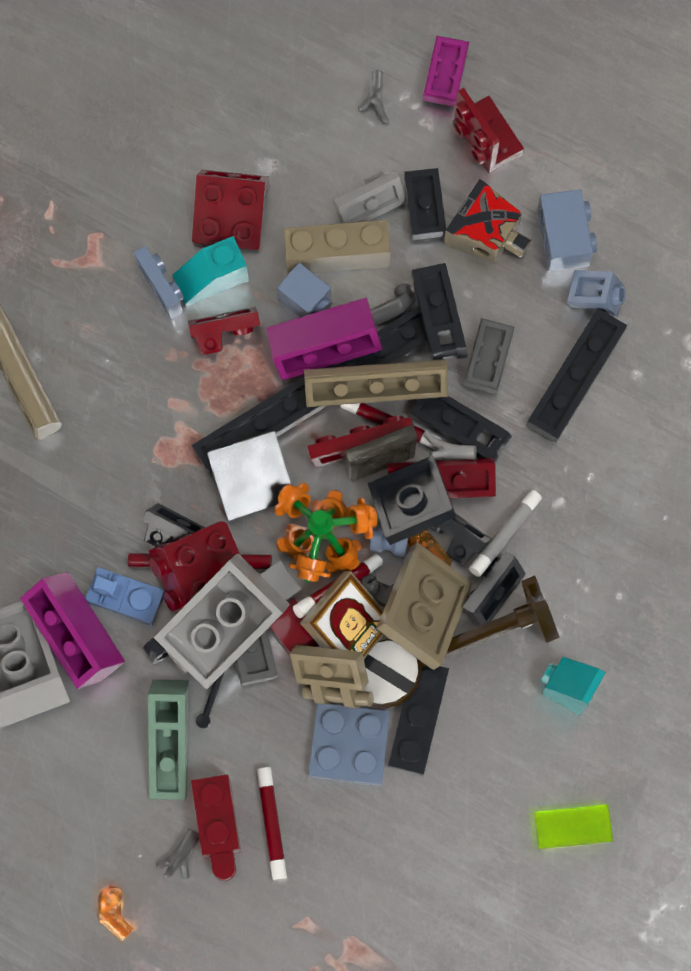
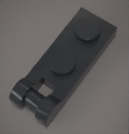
M446 263L413 269L411 276L431 360H443L450 357H456L457 360L467 358V347ZM451 334L453 343L441 345L439 337Z
M450 396L418 399L409 415L456 445L476 446V457L478 459L494 458L495 463L499 458L497 453L501 447L507 446L512 438V435L507 430ZM482 432L490 437L486 445L477 441Z

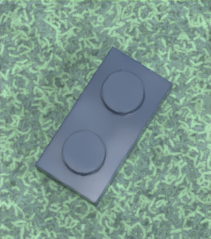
M146 246L134 251L138 268L169 318L172 320L181 315L183 311L180 301L184 299L183 294L175 281L168 283L163 275L167 270L157 253L151 255Z

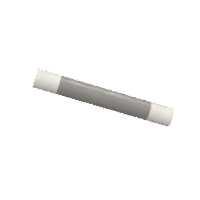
M530 490L471 564L469 570L472 574L480 577L541 501L542 497L537 491Z

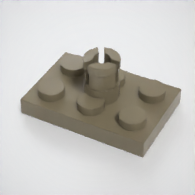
M417 542L407 552L376 629L434 670L443 664L461 616L462 607L467 600L473 583Z

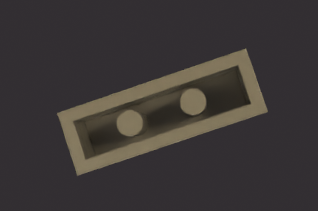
M388 220L284 228L287 275L298 263H301L313 274L390 267L391 249Z

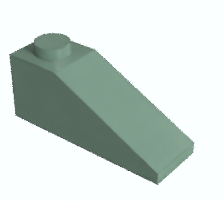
M152 679L148 692L149 799L186 800L189 680Z

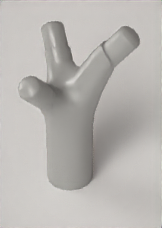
M429 431L424 433V437L438 449L430 453V456L433 455L436 461L476 459V446L450 444L436 438Z

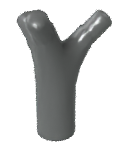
M374 70L371 72L369 92L364 101L358 106V109L364 111L371 103L374 104L379 117L386 124L389 122V119L385 113L382 96L384 72Z
M188 828L174 852L166 859L156 863L158 869L168 867L163 874L164 879H170L179 867L182 878H189L188 860L199 840V833Z

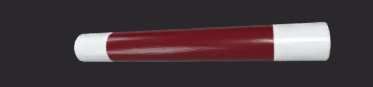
M365 403L340 405V408L378 425H383L384 420L394 417ZM414 425L418 438L414 441L436 450L437 448L424 437L426 430ZM431 433L433 436H435L436 438H438V439L441 440L442 437H439V436H437V435Z
M373 554L359 563L355 569L348 571H351L358 580H361L381 567L383 561L378 554ZM338 578L294 605L293 611L295 615L299 618L306 616Z
M271 767L259 768L256 771L272 880L287 879Z

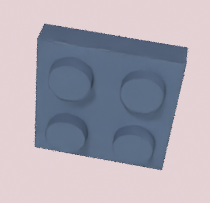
M317 703L308 776L311 778L382 786L390 711L367 708L354 709L346 708L342 705H322Z

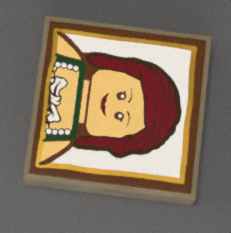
M343 571L300 624L321 648L362 652L365 659L384 635L376 629L384 609L351 571Z

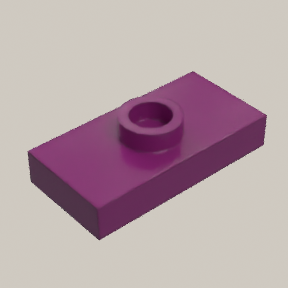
M436 35L423 101L454 107L457 91L460 90L468 53V41Z

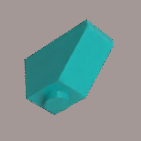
M234 236L201 249L172 274L173 280L183 294L185 307L249 281L247 265Z
M562 657L558 665L551 662L542 677L541 682L546 684L542 694L572 712L581 715L588 706L606 672L600 668Z

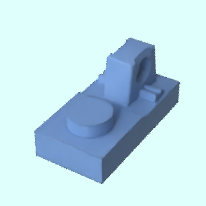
M97 567L85 599L91 605L153 626L163 602L165 590Z

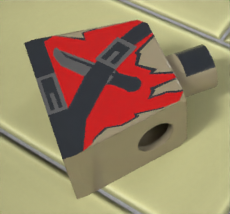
M479 179L445 230L444 244L488 262L495 263L504 249L522 258L532 240L517 232L522 217L520 210L487 183Z

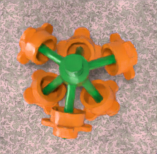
M303 482L298 486L288 484L283 487L278 496L279 504L275 507V514L283 516L286 513L291 518L305 515L308 518V529L297 524H289L285 528L286 534L284 537L279 538L276 542L277 549L280 552H285L292 557L294 563H289L288 567L298 570V578L304 579L306 583L310 581L318 582L319 576L330 578L331 573H336L338 570H353L359 565L360 561L357 557L358 551L362 548L361 543L358 540L350 541L344 537L336 539L333 532L336 526L349 525L353 534L364 533L366 539H372V528L377 526V513L374 507L365 503L364 498H358L357 505L346 507L342 500V493L338 490H331L326 498L315 500L310 510L308 508L311 503V497L307 494L309 486ZM324 539H328L330 542L326 548V557L329 560L327 564V561L317 558L320 542Z

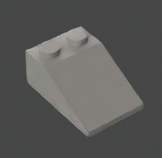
M237 553L164 626L154 639L207 690L284 613L290 604Z
M22 601L0 609V728L70 702L51 647Z

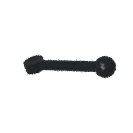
M224 673L213 683L204 711L196 718V724L201 729H206L211 725L209 715Z

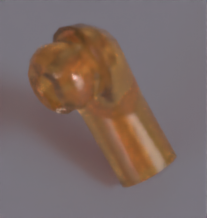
M428 530L408 538L407 543L409 547L418 542L449 566L452 564V560Z
M111 884L99 893L97 918L117 939L124 942L135 928L121 916L123 898L121 888Z

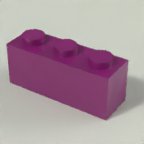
M367 297L266 328L272 358L281 380L304 374V370L328 367L382 350Z
M69 572L42 578L20 597V600L76 689L103 681L125 663L124 658Z

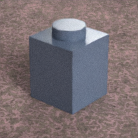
M298 263L277 287L278 300L299 317L320 312L332 306L331 287L301 263Z

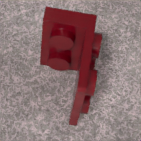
M464 87L457 91L456 104L454 105L455 114L452 121L457 134L461 138L465 137L471 145V154L478 165L483 164L488 173L524 154V147L489 95L474 103Z
M202 169L196 175L192 242L195 244L213 245L234 236L239 248L258 250L261 245L264 197L268 191L269 176Z

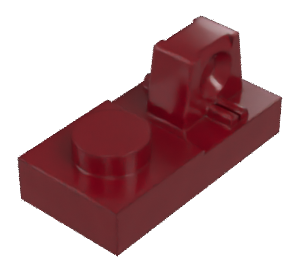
M255 306L189 320L188 324L191 338L196 337L202 355L223 350L222 331H233L235 336L249 334L254 331L253 327L260 325V320Z

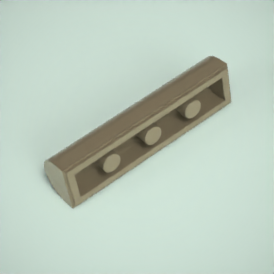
M0 304V370L35 439L39 441L58 431L62 423Z
M446 359L304 370L307 407L448 397Z

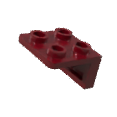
M224 521L216 522L174 542L162 544L148 550L151 556L149 562L152 572L157 578L161 579L166 591L164 592L165 603L172 612H175V615L237 553L240 555L231 531Z

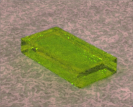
M608 804L534 812L538 850L613 842Z

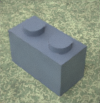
M582 190L541 194L537 209L548 271L589 266L593 253H597V241L595 233H589L587 222L591 221V208L589 201H583Z

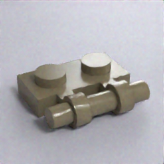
M296 645L290 652L296 681L299 684H306L302 689L304 699L314 700L316 704L322 705L330 704V702L343 703L346 708L358 709L360 706H372L374 701L373 693L363 691L369 681L362 652Z

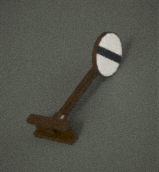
M534 575L521 581L527 604L513 609L514 612L452 637L445 658L521 627V629H524L533 624H536L546 643L560 638L536 576ZM390 639L378 641L364 659L369 683L363 691L373 693L374 701L371 707L390 708L398 706L409 699L419 686L422 675L421 669L427 666Z

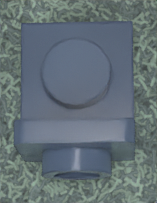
M574 270L567 302L571 307L605 309L609 315L618 316L619 307L625 301L626 291L624 285L614 272Z

